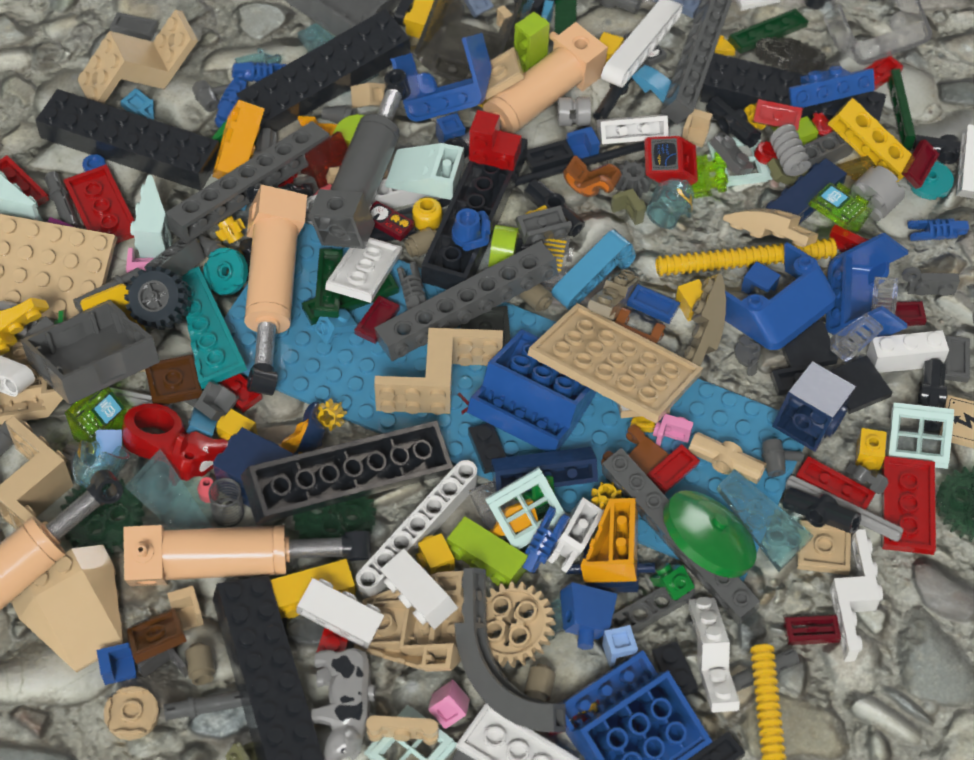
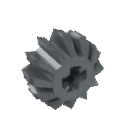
M634 159L632 163L625 160L623 165L618 164L622 175L615 186L616 190L626 191L633 188L638 197L648 192L652 179L646 176L644 162L638 164Z

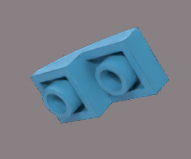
M644 65L632 78L645 93L651 89L661 102L664 103L671 80L654 68Z

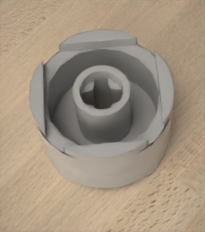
M872 166L851 186L853 196L851 202H853L854 207L859 209L863 205V208L869 212L873 220L880 221L904 199L905 190L903 185L899 188L896 183L898 178L890 170L882 166H877L876 168Z

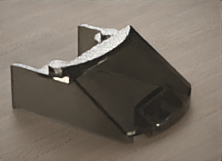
M434 0L414 56L426 69L445 80L459 82L470 79L472 75L462 38L483 33L490 60L514 47L515 24L529 15L534 0H518L513 15L503 21L499 33L462 23L461 20L465 8L460 0Z

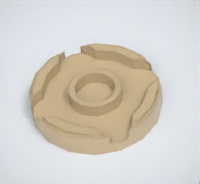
M134 685L123 687L112 697L110 696L106 701L103 711L104 721L110 732L119 739L125 740L140 739L149 734L157 725L160 715L159 705L153 694L144 687Z

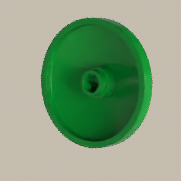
M689 490L675 493L666 503L663 510V518L667 531L680 550L697 565L722 577L737 578L745 575L755 564L757 551L752 536L741 520L722 503L700 492Z

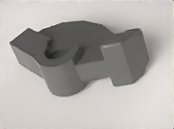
M744 335L738 339L735 357L740 364L748 367L747 375L753 376L757 373V362L760 359L761 347Z
M850 462L846 469V472L851 474L853 478L864 484L866 481L870 483L869 489L877 494L883 493L889 484L888 478L879 473L875 478L870 475L871 471L861 465L856 466Z

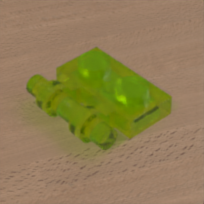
M717 152L714 154L715 159L713 161H709L707 155L697 156L698 182L688 187L689 199L690 194L692 199L712 196L711 188L718 187L719 192L727 190L728 175L725 173L727 164ZM710 172H716V175L710 177Z

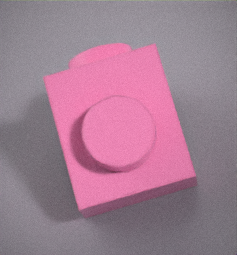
M665 414L662 422H658L655 425L653 436L657 437L656 444L661 447L664 436L688 443L694 422L688 421L683 417Z

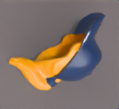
M318 401L311 403L307 407L302 422L297 424L293 434L282 441L281 445H279L280 447L297 455L314 451L322 446L325 427L317 420Z

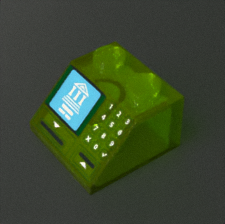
M840 182L838 185L829 183L808 204L845 230L859 232L873 211V208L868 206L869 201L860 195L854 197L849 193L851 189Z
M109 387L75 402L65 411L73 439L77 442L81 440L89 442L95 450L96 431L122 430L123 419L127 413L126 407Z

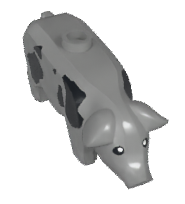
M356 648L340 652L332 650L319 651L315 653V667L325 668L317 670V688L329 686L330 705L313 708L311 719L313 724H325L330 726L332 730L326 740L323 758L324 760H342L350 756L352 760H355L362 750V740L367 729L366 721L370 717V701H375L376 699L375 685H371V669L367 653Z

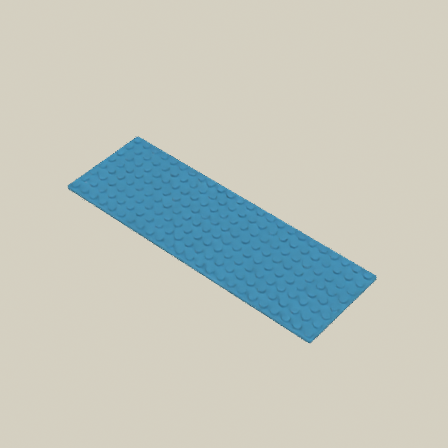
M305 223L297 237L290 327L282 333L275 334L273 367L274 371L278 374L275 390L307 404L316 401L319 404H325L330 398H332L333 403L342 402L343 410L347 411V414L342 417L343 419L378 434L437 420L452 465L455 466L460 461L469 460L476 465L478 476L493 482L492 472L484 474L468 435V428L486 424L487 422L467 412L462 414L461 411L468 407V405L457 395L460 392L470 402L471 396L483 384L487 366L453 364L450 414L384 413L376 411L375 376L425 378L428 343L394 361L390 360L378 341L374 344L355 335V331L335 334L331 343L325 344L314 329L316 324L310 325L301 303L311 300L316 296L319 248L343 250V257L349 248L321 245L314 226ZM399 259L390 272L399 287V293L386 297V299L400 305V310L396 316L408 310L397 268L403 267L407 276L412 275L410 264ZM422 283L427 300L446 290ZM248 284L224 317L225 323L246 365L247 371L240 373L248 378L249 372L255 364L257 332L249 329L244 323ZM507 302L498 305L508 307L510 340L521 329L540 338L556 323ZM373 303L349 311L357 325ZM697 379L670 408V414H668L675 417H683L688 421L694 422L689 442L685 443L664 436L661 448L668 454H671L681 444L689 449L694 435L699 432L721 443L724 441L734 442L741 447L743 453L764 462L762 458V443L768 439H780L784 450L802 452L804 445L772 427L779 410ZM596 392L571 435L559 449L566 450L591 446L597 458L598 482L554 487V494L563 511L570 514L582 498L591 502L593 498L591 496L592 488L598 489L600 482L611 484L602 473L601 461L607 451L615 453L622 448L629 455L638 445L626 438L627 430L634 417L621 418L617 402L602 396L598 392ZM494 426L506 457L545 452ZM643 432L646 437L656 444L657 437L653 436V432ZM697 457L700 460L699 465L670 489L665 496L670 500L675 493L689 490L712 497L726 506L741 520L752 536L756 551H758L786 489V481L792 475L798 461L785 460L786 473L778 477L768 476L765 468L759 483L755 484L734 473L729 475L721 474L713 468L712 463ZM638 514V543L679 560ZM748 572L745 575L739 577L743 581V583Z

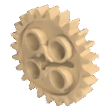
M511 581L509 589H506L501 583L499 592L491 588L490 593L492 596L489 598L486 596V624L491 652L495 661L498 660L501 667H504L507 661H509L512 668H515L517 660L525 666L527 657H530L533 661L536 660L534 655L536 651L544 654L541 648L542 644H551L546 637L555 635L553 629L550 628V626L556 625L554 618H551L555 612L552 608H548L551 603L547 598L544 599L545 596L542 591L536 593L533 585L526 589L524 582H521L518 588H516L513 581ZM503 606H509L506 612L499 613ZM527 611H534L531 617L523 618ZM502 630L499 637L492 638L495 631ZM527 635L524 642L516 643L520 636Z

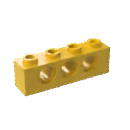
M854 98L850 99L827 124L873 168L882 166L890 170L898 178L897 183L904 178L902 172L912 156L911 152L899 143Z

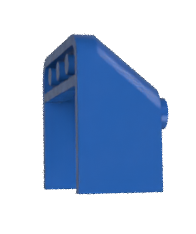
M483 33L462 38L472 78L437 87L435 78L430 73H417L412 53L391 59L393 69L403 70L409 82L411 94L402 101L406 115L410 120L418 122L475 107L484 102L492 66Z
M883 232L832 259L828 266V282L836 294V305L826 313L827 332L835 337L871 341L872 337L890 336L907 328L906 322L885 307L881 306L874 309V285L888 277L889 264L908 255L906 248Z
M788 242L784 244L785 272L796 278L791 284L771 299H767L759 294H752L741 301L725 290V321L769 350L783 348L836 305V294L816 259Z

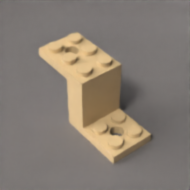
M175 9L153 42L109 31L77 80L86 98L105 104L121 79L165 89L198 40L184 13Z
M429 328L426 377L375 376L376 411L384 413L450 414L453 364L487 366L488 362L502 349L503 330Z
M12 416L5 422L15 449L29 461L0 484V514L13 528L17 529L30 517L33 516L37 519L43 511L73 487V483L70 477L72 473L66 466V457L59 450L53 451L43 436L37 437L25 421L20 422Z

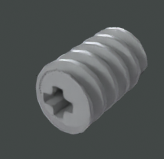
M787 124L776 129L770 137V143L780 165L783 167L784 173L788 176L803 174L810 168L812 163L808 161L809 155L806 153L805 147L802 146L803 143L799 139L796 127L792 124Z

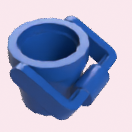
M469 208L460 210L456 214L455 223L452 227V240L455 244L463 247L465 251L486 246L489 243L491 230L489 216L485 211L476 212Z

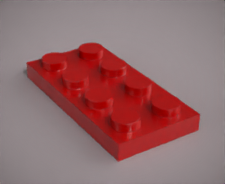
M107 164L63 180L86 230L113 234L117 237L116 244L134 238L130 231L131 223L134 219Z
M885 456L882 463V475L888 478L889 484L882 493V518L902 527L904 531L898 542L882 535V549L934 555L936 551L935 461Z

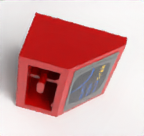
M681 136L647 137L644 139L646 176L679 194L677 188L684 191L698 182L696 145Z

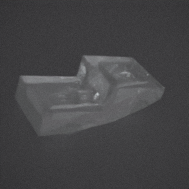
M492 481L469 490L471 499L488 531L493 529L497 522L485 498L496 492ZM504 505L500 506L501 509L505 510L506 507Z

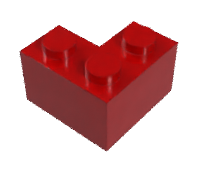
M477 110L469 133V161L514 171L521 152L522 136L500 131V115Z

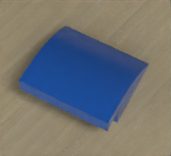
M521 329L488 362L483 384L471 396L467 413L545 452L558 451L584 415L596 391L581 385L570 377L528 356L529 347L539 337Z
M643 650L633 654L559 703L565 704L566 708L565 733L585 760H687L713 742L670 672L657 673ZM599 699L600 705L596 706L599 712L593 714L592 711L585 713L584 715L587 717V720L582 722L581 719H576L573 721L576 725L574 728L569 719L579 712L589 710L591 704Z

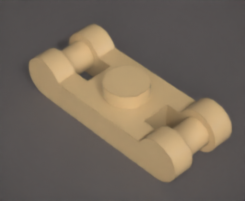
M374 715L366 721L367 737L373 742H377L383 737H390L397 741L422 739L425 744L433 745L439 738L438 723L433 719Z

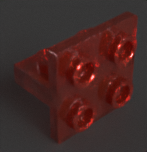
M335 132L304 155L309 166L300 172L313 177L319 189L328 185L326 175L329 168L340 167L348 149L342 133Z

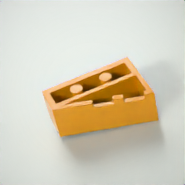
M241 100L236 102L226 121L212 177L220 179L247 162L249 158H252L255 150V138L259 134L260 122L265 108Z
M635 498L609 499L599 521L597 533L589 544L590 549L580 565L584 583L637 581L638 511Z

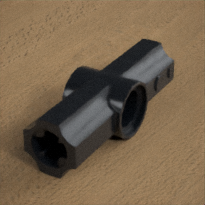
M718 96L711 98L709 103L706 104V111L712 113V117L718 121L722 132L727 135L732 133L749 148L754 147L761 139V132L748 122L747 115L741 108L733 109Z
M947 134L940 138L916 135L913 152L918 143L926 139L939 153V162L950 165L959 161L961 141L955 135Z
M534 179L528 184L524 190V195L538 208L544 205L547 208L561 205L566 221H571L572 223L568 236L575 237L585 226V222L565 204V198L562 195L553 193L540 180Z
M931 359L924 362L922 383L918 394V404L922 406L944 408L947 398V386H944L946 364L939 359ZM924 421V431L933 432L940 430L942 427V422Z
M789 488L783 500V508L805 516L811 525L818 528L827 524L847 533L855 534L861 522V513L839 506L836 500L828 494H821L819 497H815L797 489Z

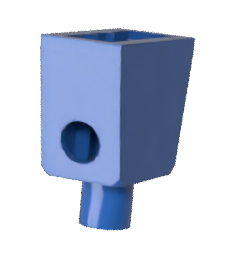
M571 582L560 591L563 629L567 633L578 635L577 647L579 649L590 650L593 649L594 639L604 636L605 630H610L617 593Z

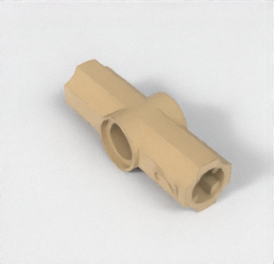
M699 432L694 435L688 449L693 455L712 463L713 468L724 475L734 473L755 484L759 483L767 463L743 453L741 447L734 442L724 441L721 443Z

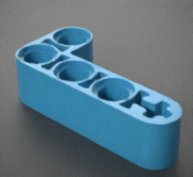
M616 230L609 231L554 286L551 292L552 296L570 310L574 305L579 304L617 266L620 269H627L633 263L636 257L633 245Z

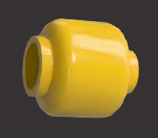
M425 197L417 200L412 208L414 226L418 230H423L427 227H430L432 230L439 228L442 221L441 204L433 198Z

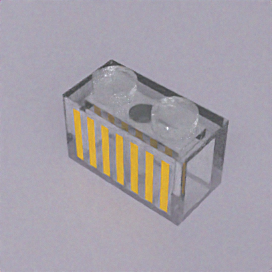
M564 237L559 240L551 238L543 242L556 258L558 271L557 275L540 283L544 287L554 288L570 271L567 262H572L574 248H570V238Z

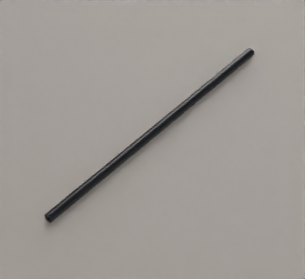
M641 141L581 158L580 160L586 166L645 150V143ZM569 162L518 176L514 187L530 183L534 179L541 180L562 174ZM443 198L437 199L442 208L449 206L451 201ZM413 207L398 210L396 212L400 214L411 213L412 215Z

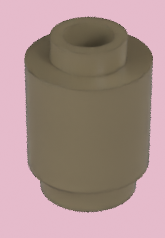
M427 227L408 236V239L404 241V245L409 256L413 258L427 254L437 231Z
M541 284L520 294V298L537 312L548 309L552 304V293Z
M201 642L190 645L185 651L189 679L192 680L194 685H205L214 680L215 666L211 647Z
M537 664L531 667L524 694L539 701H549L556 677L552 668L545 664Z

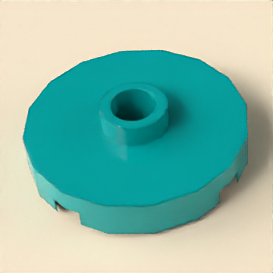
M936 161L921 188L915 189L908 180L907 182L911 186L912 192L917 196L928 200H936L938 197L944 198L950 193L954 177L947 166Z
M227 247L218 248L211 252L203 268L204 278L208 287L220 295H231L241 290L248 276V265L244 256L239 251Z

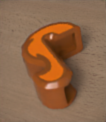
M574 156L563 171L568 185L577 193L586 197L598 195L601 189L605 193L612 192L622 175L618 167L609 163L588 171L587 166L578 156Z

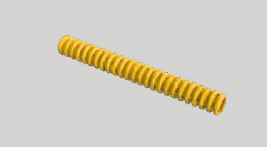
M822 238L821 241L817 239L816 243L806 247H800L792 243L793 246L816 260H820L821 257L823 259L828 257L833 259L837 254V246L833 238L828 240ZM779 243L778 246L776 244L771 246L765 244L764 247L758 245L757 248L751 246L749 249L748 247H743V249L737 247L736 250L729 248L728 251L722 249L721 252L718 249L714 252L708 250L707 253L701 251L700 254L693 252L692 255L690 253H686V255L679 253L678 256L672 254L671 257L665 255L664 258L657 256L656 271L660 277H663L664 274L670 276L671 273L677 275L678 272L680 274H685V272L691 274L692 271L699 273L700 270L706 272L707 269L709 271L714 269L719 271L721 268L727 270L728 267L735 269L736 266L738 268L743 266L748 268L750 265L753 266L756 261L762 265L764 263L766 265H771V263L776 265L778 262L784 264V244Z
M757 644L750 648V653L753 654L751 661L754 662L752 664V669L754 670L752 675L756 679L753 685L757 687L754 693L757 695L755 702L758 703L756 706V710L759 712L757 719L760 720L758 727L761 728L759 736L762 737L759 742L763 745L760 748V752L764 754L761 760H786L787 757L783 754L786 748L782 745L785 739L781 736L784 734V730L780 728L783 722L780 720L782 713L779 711L781 705L778 703L780 696L777 695L779 692V688L776 686L778 680L775 678L777 671L774 670L776 663L773 662L775 660V655L773 654L775 649L770 644Z

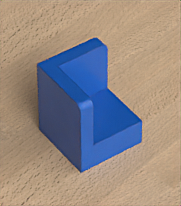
M457 113L436 119V138L439 143L465 135V127Z
M592 126L566 134V140L574 156H578L581 159L599 154L600 141Z
M756 261L744 276L741 291L748 295L755 287L765 292L775 291L778 288L781 275Z
M129 643L97 650L100 673L105 685L137 677Z

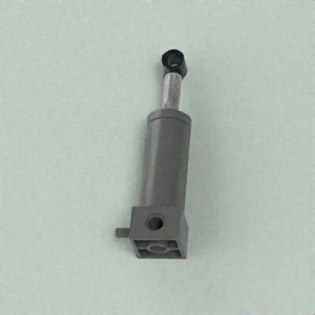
M401 69L391 70L384 76L386 88L377 114L365 115L360 119L331 189H319L310 212H306L305 221H312L320 243L323 246L365 249L375 225L370 209L400 137L399 129L392 120L399 102L405 100L411 94L406 73Z

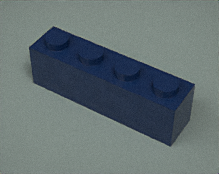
M825 158L819 164H814L805 176H800L791 188L784 189L780 197L775 201H770L765 208L781 210L801 216L798 224L800 225L822 206L821 202L822 204L826 203V200L818 194L829 184L841 190L847 173Z
M591 446L491 459L492 479L496 492L538 467L545 477L548 475L553 477L554 487L598 482L597 458Z

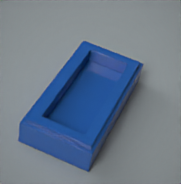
M637 284L627 300V306L670 324L680 308V302Z

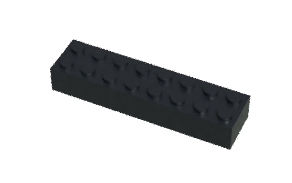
M384 9L236 94L237 99L265 108L260 122V131L263 128H271L272 131L277 132L298 120V116H305L351 89V86L358 85L391 66L392 58L410 54V38L390 13Z
M714 53L703 83L700 102L709 103L711 98L718 96L735 110L739 108L744 110L750 104L755 106L758 99L790 106L789 87L801 85L800 77L805 75ZM871 91L803 107L801 118L808 116L812 122L813 114L822 112L827 119L831 120L842 106L854 98L879 122L887 94Z
M60 89L54 92L35 120L39 136L42 139L90 155L98 154L105 160L197 190H202L212 175L220 148L218 140Z
M522 138L521 152L514 171L478 164L472 161L468 162L422 262V283L447 290L476 274L489 243L486 246L465 251L463 247L455 244L452 240L451 232L456 214L466 208L473 209L476 212L485 211L491 222L490 242L495 225L500 220L527 158L528 139Z
M436 420L249 466L240 476L257 525L441 477L450 471L453 465Z
M269 576L217 583L212 600L236 686L240 694L257 760H324Z

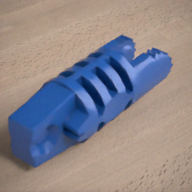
M264 62L234 63L231 70L232 78L238 77L248 82L253 80L258 82L286 66V64H266Z
M235 77L225 89L217 105L218 112L215 124L218 128L226 121L229 113L238 101L236 94L246 88L247 82L245 80Z
M952 218L912 220L907 222L909 229H924L923 232L911 234L910 241L956 239L960 235H966L969 231L968 221H955Z
M552 506L548 508L525 552L528 554L523 568L531 573H535L541 563L546 564L570 519L569 516L563 514L554 530L548 528L556 512V509Z

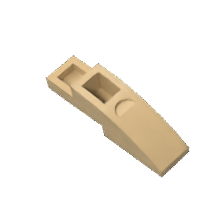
M767 208L748 209L724 215L723 220L729 222L731 227L750 231L749 234L756 238H763L773 234L779 238H789L797 246L806 247L816 243L818 237L817 233L798 225L801 216L781 210Z

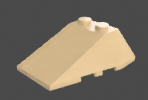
M21 339L17 340V343L10 347V351L1 356L29 367L35 376V381L15 397L0 392V425L12 416L19 421L39 420L49 417L63 400L29 365Z
M104 545L72 548L66 551V555L11 601L18 618L76 673L98 661V649L124 644L121 613L118 606L119 595L115 581L116 570Z
M463 571L438 572L431 575L432 579L449 595L458 607L436 629H433L427 622L422 625L412 614L415 611L413 606L407 609L399 600L398 596L401 593L398 590L394 593L388 590L363 599V605L371 604L381 610L380 613L384 615V618L368 649L357 644L354 645V648L426 672L452 671L461 662L455 637V623H464V616L462 614L464 590L461 584Z

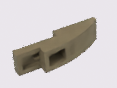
M628 269L616 271L606 279L604 288L590 299L587 309L614 320L622 307L626 305L627 300L639 283L640 277L635 276V273Z
M719 273L705 279L701 287L702 295L695 302L692 309L694 314L691 320L698 323V325L693 330V341L691 346H688L685 350L683 358L698 366H701L705 354L717 351L723 333L726 315V293L723 275Z

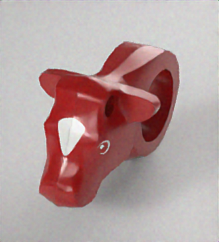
M141 404L127 411L123 419L122 443L126 449L140 457L163 461L170 467L169 480L173 486H177L180 480L188 481L193 477H203L214 468L213 462L215 457L219 453H223L228 446V441L224 439H212L196 431L187 433L179 415L169 407L160 404ZM154 427L166 433L151 434L142 431L140 428Z

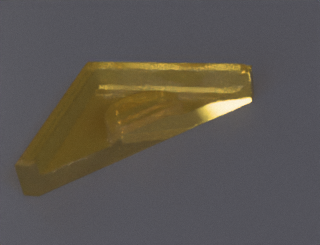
M868 155L836 165L855 181L870 167H877Z

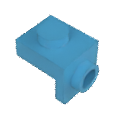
M343 308L339 309V318L319 317L314 329L325 344H330L335 334L354 332L357 323L350 313Z

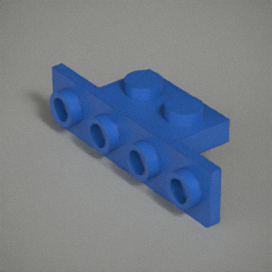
M832 66L827 71H811L808 75L800 77L801 85L789 87L790 106L803 108L874 91V69L870 68L850 73L842 66Z

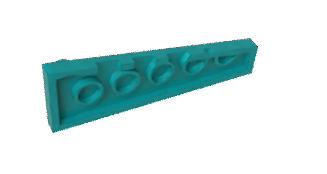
M199 266L191 269L182 276L183 281L189 285L187 290L191 291L192 297H188L192 304L191 307L187 306L186 311L189 312L186 319L198 381L201 388L204 389L208 382H221L247 371V368Z

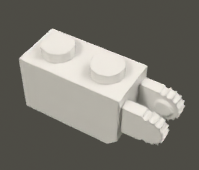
M582 498L570 512V519L547 561L553 563L558 559L559 555H562L566 559L562 564L561 570L567 572L574 560L586 547L604 510L587 499Z

